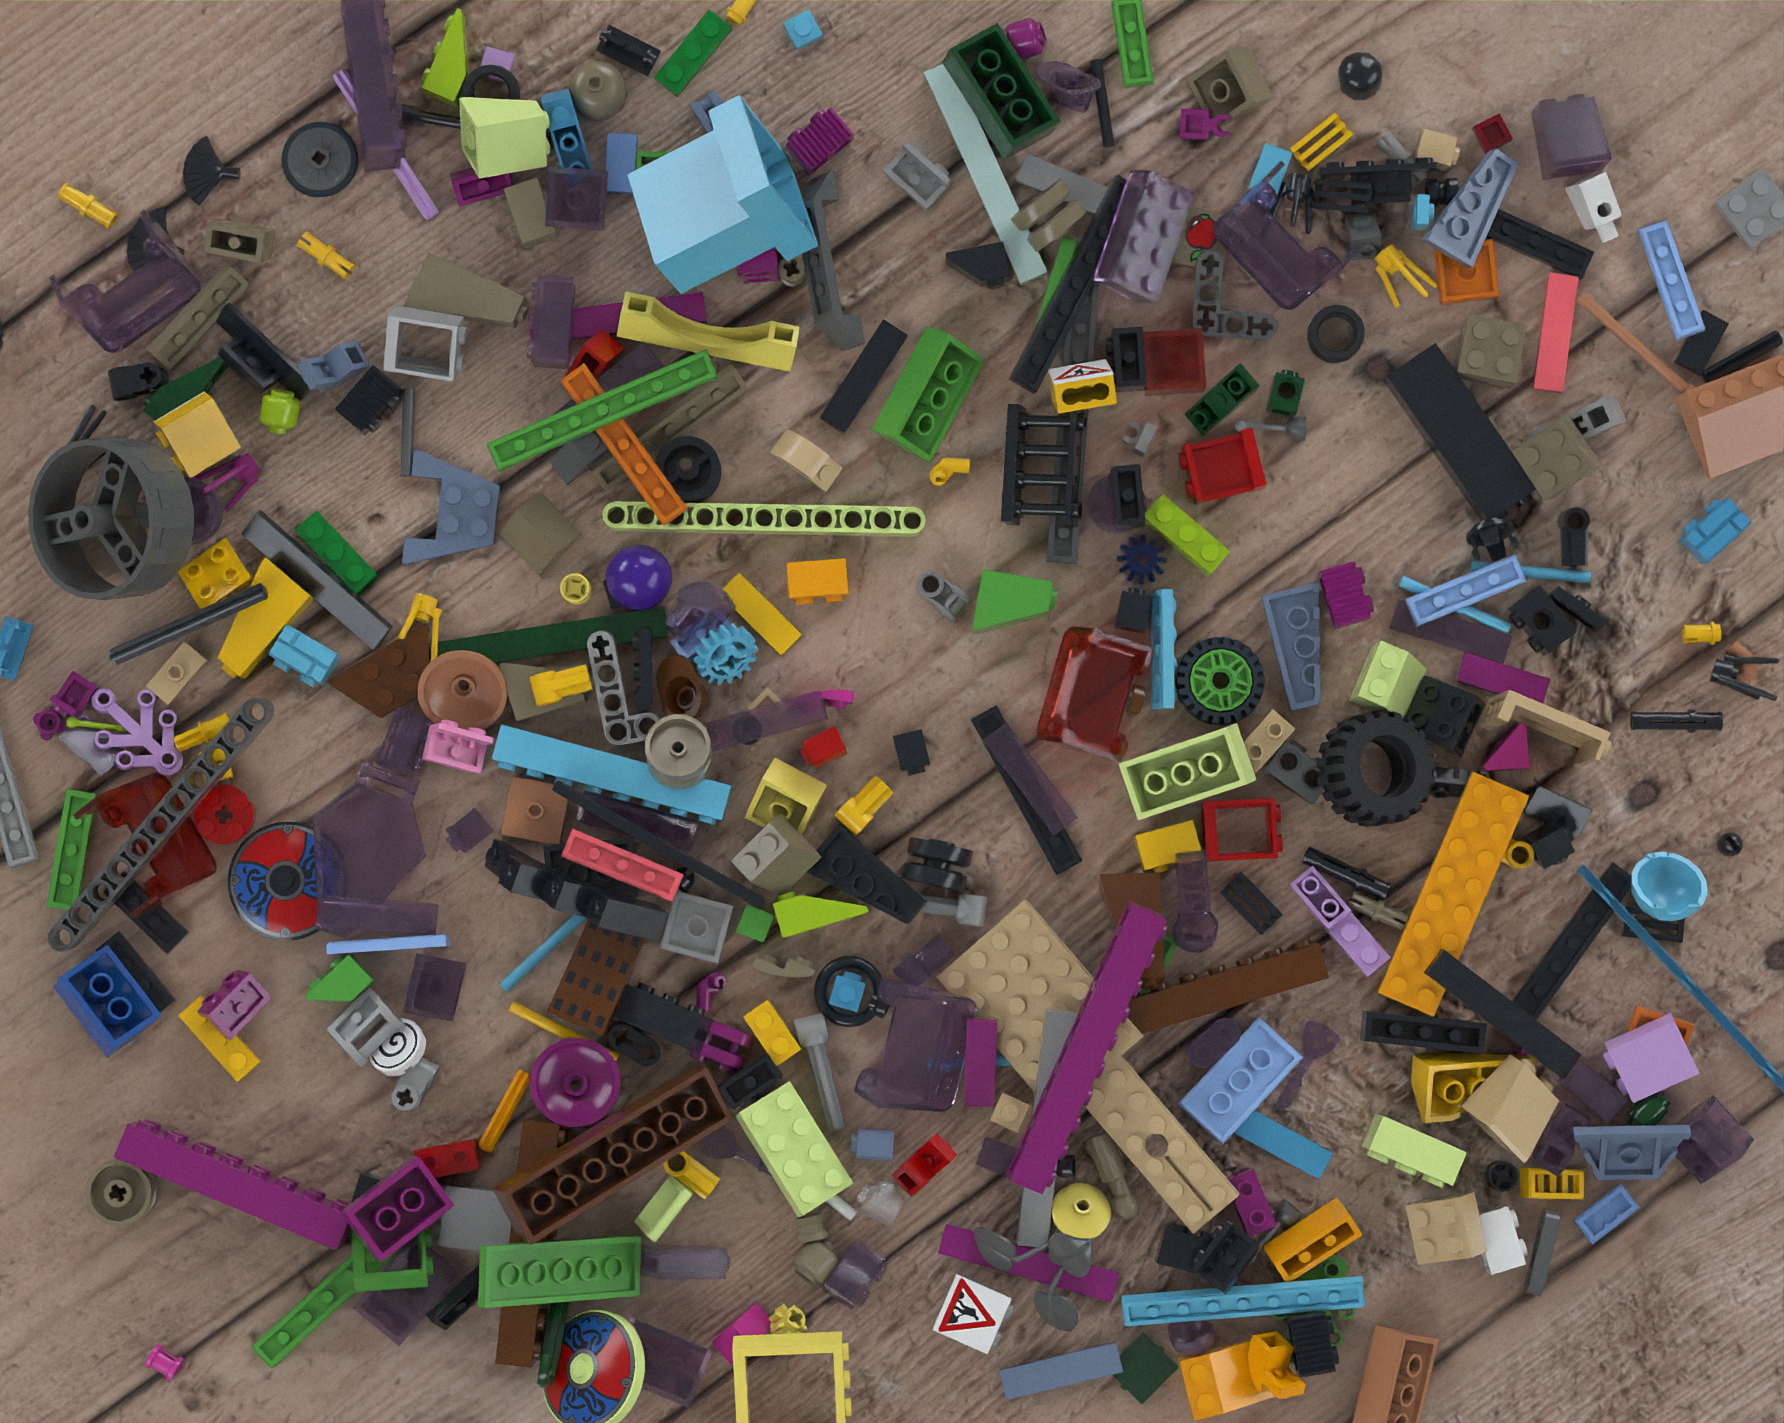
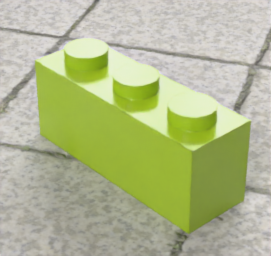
M1164 494L1160 496L1145 514L1146 525L1208 578L1230 553L1226 547Z

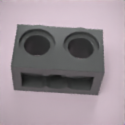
M1285 740L1263 769V772L1310 805H1313L1324 791V787L1319 784L1316 787L1308 786L1305 782V774L1308 771H1315L1321 776L1320 769L1316 768L1317 759L1320 758L1311 759L1304 754L1307 749L1294 740L1290 743ZM1283 754H1290L1294 757L1295 766L1292 770H1285L1281 766L1280 758Z

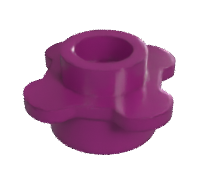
M54 705L50 706L49 710L36 713L33 717V722L37 724L38 729L41 731L40 736L44 740H50L54 734L58 732L64 733L68 729L66 721H63L60 713L53 709ZM52 720L53 725L50 726L48 724V721Z

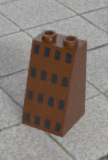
M588 920L547 1012L597 1034L606 1035L614 1019L613 1015L625 986L629 984L647 939L600 928Z

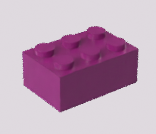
M412 1156L342 1209L340 1213L376 1261L382 1262L455 1205L420 1157Z

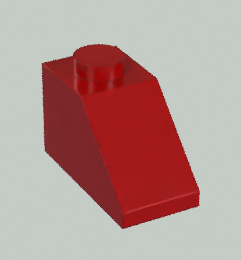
M602 329L584 343L565 376L582 364H585L597 382L600 383L613 368L625 348Z

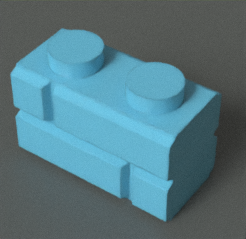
M287 624L269 652V655L275 658L273 665L287 673L291 668L301 673L298 679L313 688L316 683L322 686L326 684L341 658V655Z

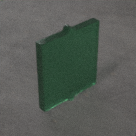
M1142 1332L1120 1354L1123 1372L1113 1374V1376L1122 1384L1121 1388L1123 1390L1127 1389L1143 1404L1179 1367L1164 1353L1162 1346L1158 1347Z

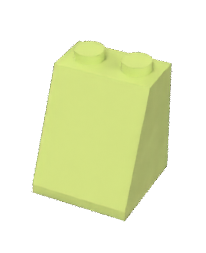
M473 97L459 98L461 148L479 179L547 166L546 155L550 154V144L546 137V129H549V117L546 111H542L537 101Z
M1379 641L1371 647L1349 701L1372 711L1385 710L1387 713L1394 711L1400 713L1402 719H1404L1427 669L1408 651L1384 641Z

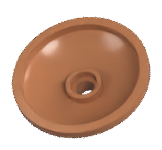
M457 650L441 654L424 668L418 683L417 691L420 706L425 715L434 724L441 723V720H450L459 724L458 728L468 730L469 727L485 729L500 717L507 701L506 681L499 667L489 658L472 651ZM466 680L469 684L463 686L459 681Z

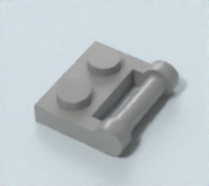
M368 987L327 1030L359 1066L363 1067L369 1061L368 1057L395 1030L399 1031L405 1023L373 989ZM384 1017L387 1022L358 1049L355 1045Z

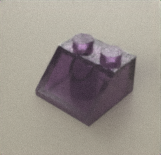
M549 166L545 226L604 231L608 171Z

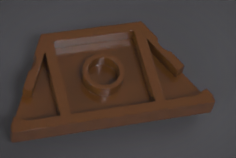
M424 623L407 633L404 639L399 638L329 679V685L380 718H384L418 697L417 690L420 676L424 668L431 662L428 635L430 630L428 624Z

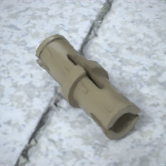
M1353 890L1350 897L1360 901L1361 904L1348 900L1347 906L1350 909L1369 916L1370 921L1375 923L1378 920L1400 932L1403 930L1405 925L1394 920V918L1406 922L1409 914L1384 905L1385 901L1378 899V901H1375Z

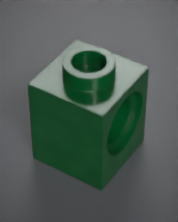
M1282 370L1281 373L1276 372L1272 379L1265 411L1295 417L1298 412L1305 379L1298 377L1299 373L1291 370ZM1282 385L1289 386L1293 390V397L1290 399L1282 398L1278 393V388Z

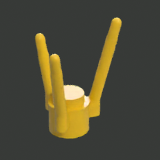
M1393 244L1385 248L1374 258L1379 264L1375 270L1381 276L1389 297L1396 308L1400 304L1387 276V272L1392 276L1400 271L1424 298L1428 297L1427 291L1406 269L1405 265L1433 288L1438 286L1430 276L1408 259L1401 249L1397 250Z
M416 593L410 613L397 639L405 638L414 620L428 623L429 618H432V661L438 654L439 618L442 610L436 608L437 599L425 594Z

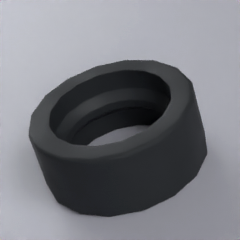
M485 65L478 67L469 74L464 82L463 97L475 98V86L480 79L489 75L498 76L508 86V99H520L521 92L517 79L512 72L502 66Z
M1331 305L1315 314L1308 327L1307 341L1311 351L1318 358L1329 363H1340L1349 360L1358 352L1364 341L1365 328L1362 319L1354 310L1343 305ZM1340 317L1351 325L1353 340L1344 350L1331 351L1320 342L1318 336L1319 328L1326 319Z

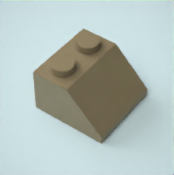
M1248 46L1227 50L1187 78L1201 108L1213 110V119L1220 114L1232 116V120H1223L1220 123V128L1255 111L1274 98Z
M780 814L769 822L730 861L751 883L780 896L790 889L822 857L792 824Z

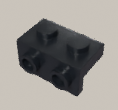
M1229 1220L1224 1225L1220 1224L1211 1236L1213 1241L1207 1249L1202 1248L1193 1261L1195 1263L1193 1270L1225 1295L1262 1247Z

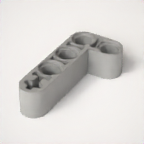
M606 630L594 632L587 641V648L606 739L614 745L644 741L647 733L641 730L640 721L645 717H649L656 723L660 720V717L653 712L630 715L615 638ZM599 635H602L603 640L609 641V645L605 647L606 656L612 654L613 660L605 659L599 663L596 662V657H602L601 649L594 647V642L598 641ZM603 665H610L614 668L615 677L613 680L605 681L600 677L599 670ZM616 694L620 697L621 706L619 709L610 710L606 707L605 698L607 695ZM621 723L626 727L627 734L625 738L616 739L612 736L611 727L613 724Z

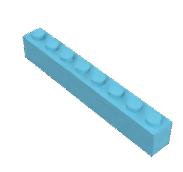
M502 724L492 756L493 760L499 762L497 767L515 772L516 766L527 769L526 775L543 779L545 774L555 776V783L556 781H561L572 787L574 781L585 784L583 789L585 791L601 794L602 789L613 792L612 798L629 802L630 797L642 800V806L658 810L659 804L671 807L669 813L682 817H687L688 812L699 815L698 821L713 825L716 824V820L724 821L732 791L731 785L703 779L698 785L687 789H671L661 785L652 776L647 763Z

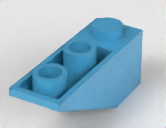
M566 88L541 95L543 109L549 117V129L566 187L594 180V174L570 90Z

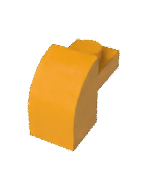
M1277 1331L1252 1335L1248 1354L1251 1379L1260 1393L1271 1391L1278 1399L1303 1395L1306 1384L1289 1368L1293 1346Z

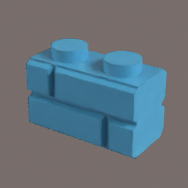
M1728 497L1722 501H1719L1717 498L1714 499L1703 509L1706 515L1700 521L1694 518L1681 529L1685 534L1679 539L1680 542L1702 565L1709 563L1751 524L1747 516Z

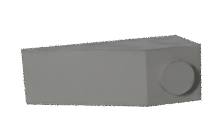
M1615 395L1604 397L1564 416H1570L1586 441L1627 422ZM1552 423L1527 434L1528 439H1531Z

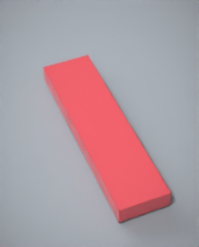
M1548 273L1533 390L1563 393L1579 276Z
M572 829L561 855L563 858L673 902L684 876L682 873L575 829Z

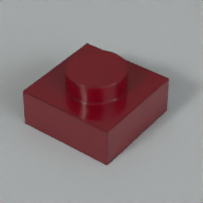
M1500 113L1472 128L1485 154L1513 140Z

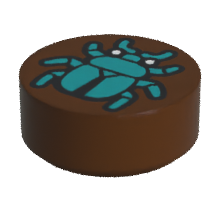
M1132 685L1126 703V713L1134 715L1140 713L1146 690L1144 686Z

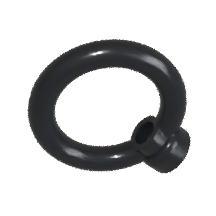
M842 956L830 961L818 974L814 986L815 1001L820 1012L823 1013L827 1020L842 1027L861 1026L872 1020L875 1016L884 1019L892 1001V997L885 994L884 981L878 969L869 961L857 956ZM843 968L859 969L872 982L873 995L864 1011L856 1015L838 1013L830 1006L826 997V986L830 977Z

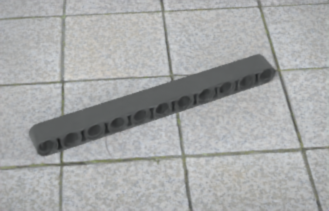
M253 698L247 700L52 927L48 933V943L52 949L60 952L75 948L83 941L272 720L275 710L271 701L266 698ZM256 703L262 705L264 709V715L260 720L256 719L252 714V708ZM236 726H240L245 733L244 739L241 742H237L233 738V730ZM216 749H221L225 754V761L221 765L217 764L213 758ZM198 771L202 772L206 778V783L203 787L197 786L194 781V775ZM178 794L186 798V806L183 810H180L175 805V798ZM159 816L163 817L167 822L165 832H160L156 828L155 824ZM139 839L147 843L148 850L145 855L137 851L136 844ZM119 862H123L128 866L126 877L120 876L117 871ZM101 884L105 885L109 890V896L106 900L102 899L98 894V888ZM81 907H85L89 911L90 918L88 922L82 921L79 917ZM62 929L70 934L71 938L68 945L60 940Z

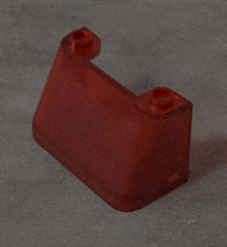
M1069 627L1064 633L1038 721L1036 730L1038 739L1114 762H1122V758L1128 749V742L1126 741L1125 734L1118 732L1133 678L1134 676L1143 675L1150 669L1154 648L1096 628Z

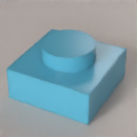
M809 9L783 23L797 51L823 38V34Z

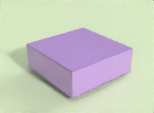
M486 46L481 66L497 65L511 72L515 55ZM489 75L483 77L489 80L506 84L504 80L499 78L498 76Z

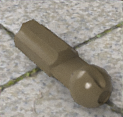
M1106 1131L1088 1138L1086 1141L1102 1182L1108 1183L1113 1196L1111 1201L1113 1214L1122 1220L1134 1218L1139 1212L1140 1202L1136 1194L1128 1189L1124 1178L1127 1171L1116 1142Z

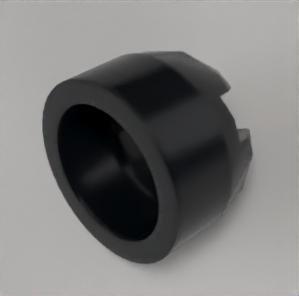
M1732 832L1721 835L1717 841V848L1724 856H1735L1741 852L1743 847L1741 837ZM1728 837L1737 846L1736 850L1725 841Z
M680 867L675 870L684 874L679 889L687 893L695 883V875L692 872L687 876L685 873L688 868Z
M1065 1155L1062 1161L1058 1159L1056 1175L1064 1179H1074L1076 1172L1075 1156Z

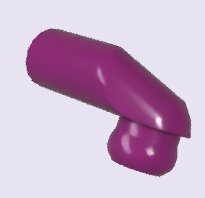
M719 972L710 973L698 983L697 1007L706 1010V1012H711V997L719 990L725 988L727 984V979L723 974Z

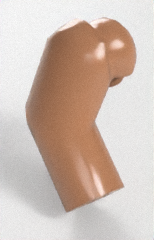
M1737 640L1726 650L1734 657H1755ZM1740 664L1741 670L1738 671L1736 678L1738 681L1749 684L1758 675L1757 664Z

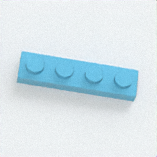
M1161 589L1150 592V596H1152L1150 602L1151 710L1172 709L1177 699V689L1174 686V673L1177 668V661L1174 656V643L1177 633L1173 621V614L1176 611V600L1173 597V589Z

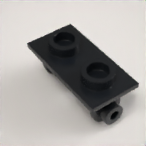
M611 25L608 26L607 30L603 29L599 37L601 41L596 49L597 52L647 77L661 53V50Z
M1436 767V770H1432V776L1435 777L1434 787L1428 788V791L1435 798H1460L1473 770L1459 769L1458 779H1454L1453 768ZM1473 771L1486 777L1485 774H1481V771Z

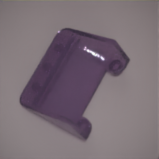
M881 978L878 995L884 1003L895 1005L880 1069L866 1068L862 1070L857 1078L854 1092L878 1108L934 1112L947 1111L956 1100L966 1059L967 1019L976 1018L977 1006L972 999L966 996L896 979Z

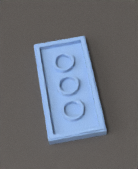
M1258 1017L1178 1105L1219 1144L1223 1145L1303 1057Z

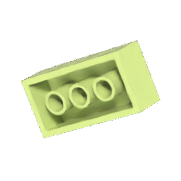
M1237 723L1119 763L1138 820L1249 784L1256 780Z
M790 1081L735 1116L798 1218L853 1184Z

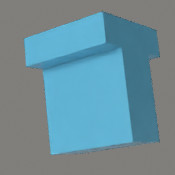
M740 95L708 111L714 128L713 131L627 174L654 264L680 294L776 247L786 261H789L818 246L789 156Z

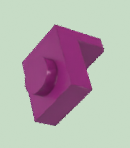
M72 671L57 695L52 694L49 700L56 704L53 709L63 716L69 718L72 714L73 716L80 717L91 702L94 692L99 690V687L75 671Z

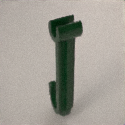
M570 1302L550 1303L537 1384L541 1388H547L554 1383Z

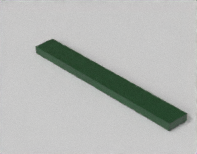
M660 607L438 642L437 657L451 651L466 650L479 653L497 664L588 650L587 641L589 637L599 630L610 632L615 638L616 645L633 643V634L639 633V626H650L652 639L669 637L665 608ZM599 635L598 641L594 642L595 648L609 645V641L603 640L602 635Z

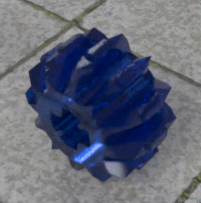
M1141 534L1139 544H1137L1133 536L1130 537L1128 541L1131 548L1122 544L1120 550L1126 555H1119L1116 558L1117 562L1126 563V565L1119 568V572L1124 573L1128 570L1131 572L1126 579L1128 582H1131L1134 576L1137 575L1138 585H1143L1145 575L1150 583L1155 582V576L1152 571L1158 575L1164 573V570L1156 564L1163 565L1167 563V558L1157 556L1165 551L1164 546L1154 549L1153 546L1157 542L1156 538H1152L1149 545L1145 544V534ZM1137 553H1140L1141 556L1147 555L1149 557L1146 562L1148 566L1144 567L1142 563H1135L1134 560L1138 557Z

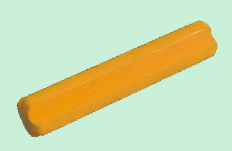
M524 1070L517 1071L478 1143L479 1148L488 1153L494 1150L530 1083L531 1074Z

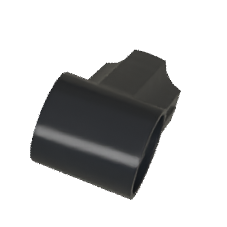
M1579 507L1564 510L1559 515L1557 521L1558 528L1560 529L1561 566L1588 565L1587 528L1590 524L1589 514L1586 510ZM1571 513L1579 517L1580 524L1577 529H1572L1568 525L1567 520Z

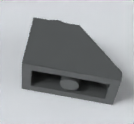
M593 431L566 443L549 462L566 485H568L589 470V465L610 450L597 432Z

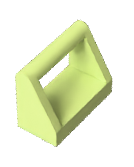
M670 1175L634 1222L647 1237L656 1242L694 1194V1191L676 1177Z

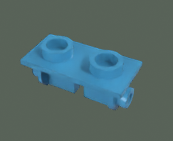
M5 616L0 630V677L15 681L34 625Z

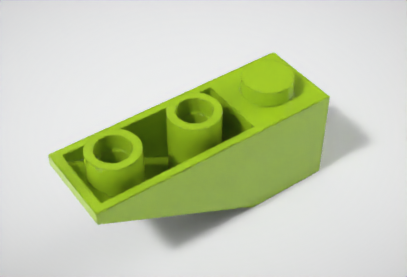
M459 8L456 9L454 16L449 15L444 27V31H446L442 42H437L432 57L435 58L431 68L425 69L421 78L422 89L425 95L456 108L459 107V98L463 97L464 82L469 76L465 17Z

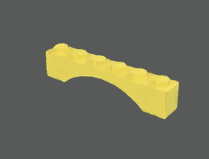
M625 291L617 337L695 353L706 349L710 356L791 372L800 327L775 321L741 328L709 326L678 315L664 306L655 297Z

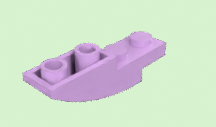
M1314 866L1310 867L1290 884L1291 888L1325 931L1367 978H1370L1391 960V957L1353 915L1352 910Z

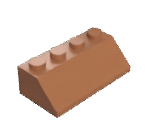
M1375 1325L1352 1423H1420L1439 1339L1393 1327Z

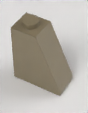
M511 663L499 664L501 672L505 677L507 692L516 721L519 723L587 702L585 695L590 694V690L577 695L563 697V700L556 703L537 707L529 677L543 672H559L562 670Z

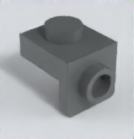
M1375 212L1345 215V225L1351 244V259L1359 260L1376 257L1381 251V234Z

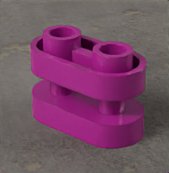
M713 1020L701 1052L691 1051L689 1057L705 1063L707 1058L719 1062L718 1068L734 1073L735 1068L741 1070L745 1062V1058L738 1056L741 1045L750 1048L754 1036ZM713 1034L730 1040L726 1051L710 1045Z

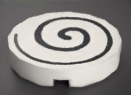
M402 1018L401 1020L405 1025L399 1031L395 1030L369 1056L370 1062L380 1073L387 1076H400L406 1073L404 1070L410 1066L413 1068L420 1061L425 1051L426 1038L423 1035V1030L414 1021Z

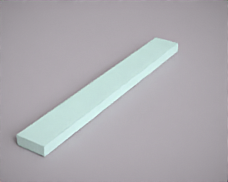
M943 64L924 72L925 78L999 240L1004 242L1006 255L1020 285L1047 274L1039 252H1036L1027 241L1030 234L1029 230L1019 231L1011 220L1019 211V208L975 113Z

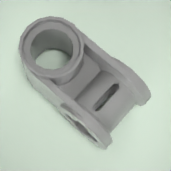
M936 571L924 572L917 581L916 588L918 593L952 623L957 621L956 616L963 607L973 601L965 592L956 585L951 584ZM927 577H933L938 582L937 591L933 593L926 592L922 587V581ZM957 598V602L949 609L948 607Z
M421 1057L418 1064L413 1068L410 1066L404 1070L406 1073L401 1075L391 1096L394 1107L406 1112L415 1110L433 1083L440 1066ZM410 1090V1097L413 1098V1102L406 1103L403 1106V1099L399 1096L401 1092L407 1093Z

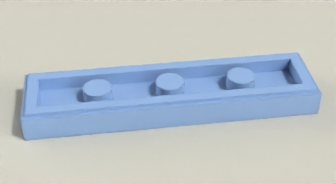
M1667 220L1639 229L1638 234L1675 339L1679 340L1704 332L1705 326Z
M1514 554L1407 598L1405 603L1415 626L1418 627L1527 581Z
M447 934L338 941L328 942L326 949L327 954L447 947L450 946V939Z

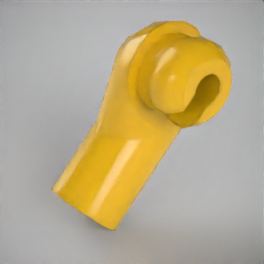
M942 458L930 471L929 477L931 482L936 486H941L945 484L953 473L969 474L970 459Z

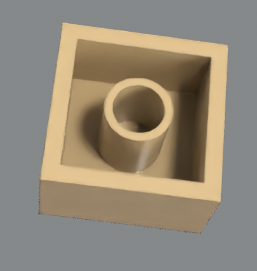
M1475 1192L1421 1199L1405 1205L1418 1265L1473 1258L1487 1252Z

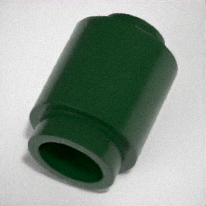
M1659 1092L1637 1101L1627 1112V1115L1630 1117L1628 1124L1630 1126L1657 1125L1668 1113L1667 1108L1671 1103Z

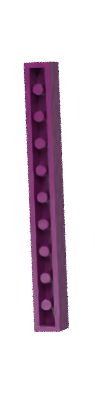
M1128 901L1006 1174L1009 1181L1042 1195L1045 1188H1050L1056 1176L1054 1168L1058 1159L1062 1161L1067 1153L1068 1143L1066 1141L1070 1132L1075 1133L1079 1126L1081 1117L1078 1115L1082 1106H1087L1092 1097V1083L1095 1078L1099 1079L1105 1067L1103 1059L1107 1050L1112 1051L1118 1037L1115 1032L1119 1023L1124 1024L1130 1011L1128 1003L1132 995L1136 996L1141 988V974L1144 968L1148 969L1152 964L1155 952L1152 950L1156 941H1161L1165 935L1167 925L1164 924L1166 919L1162 914Z

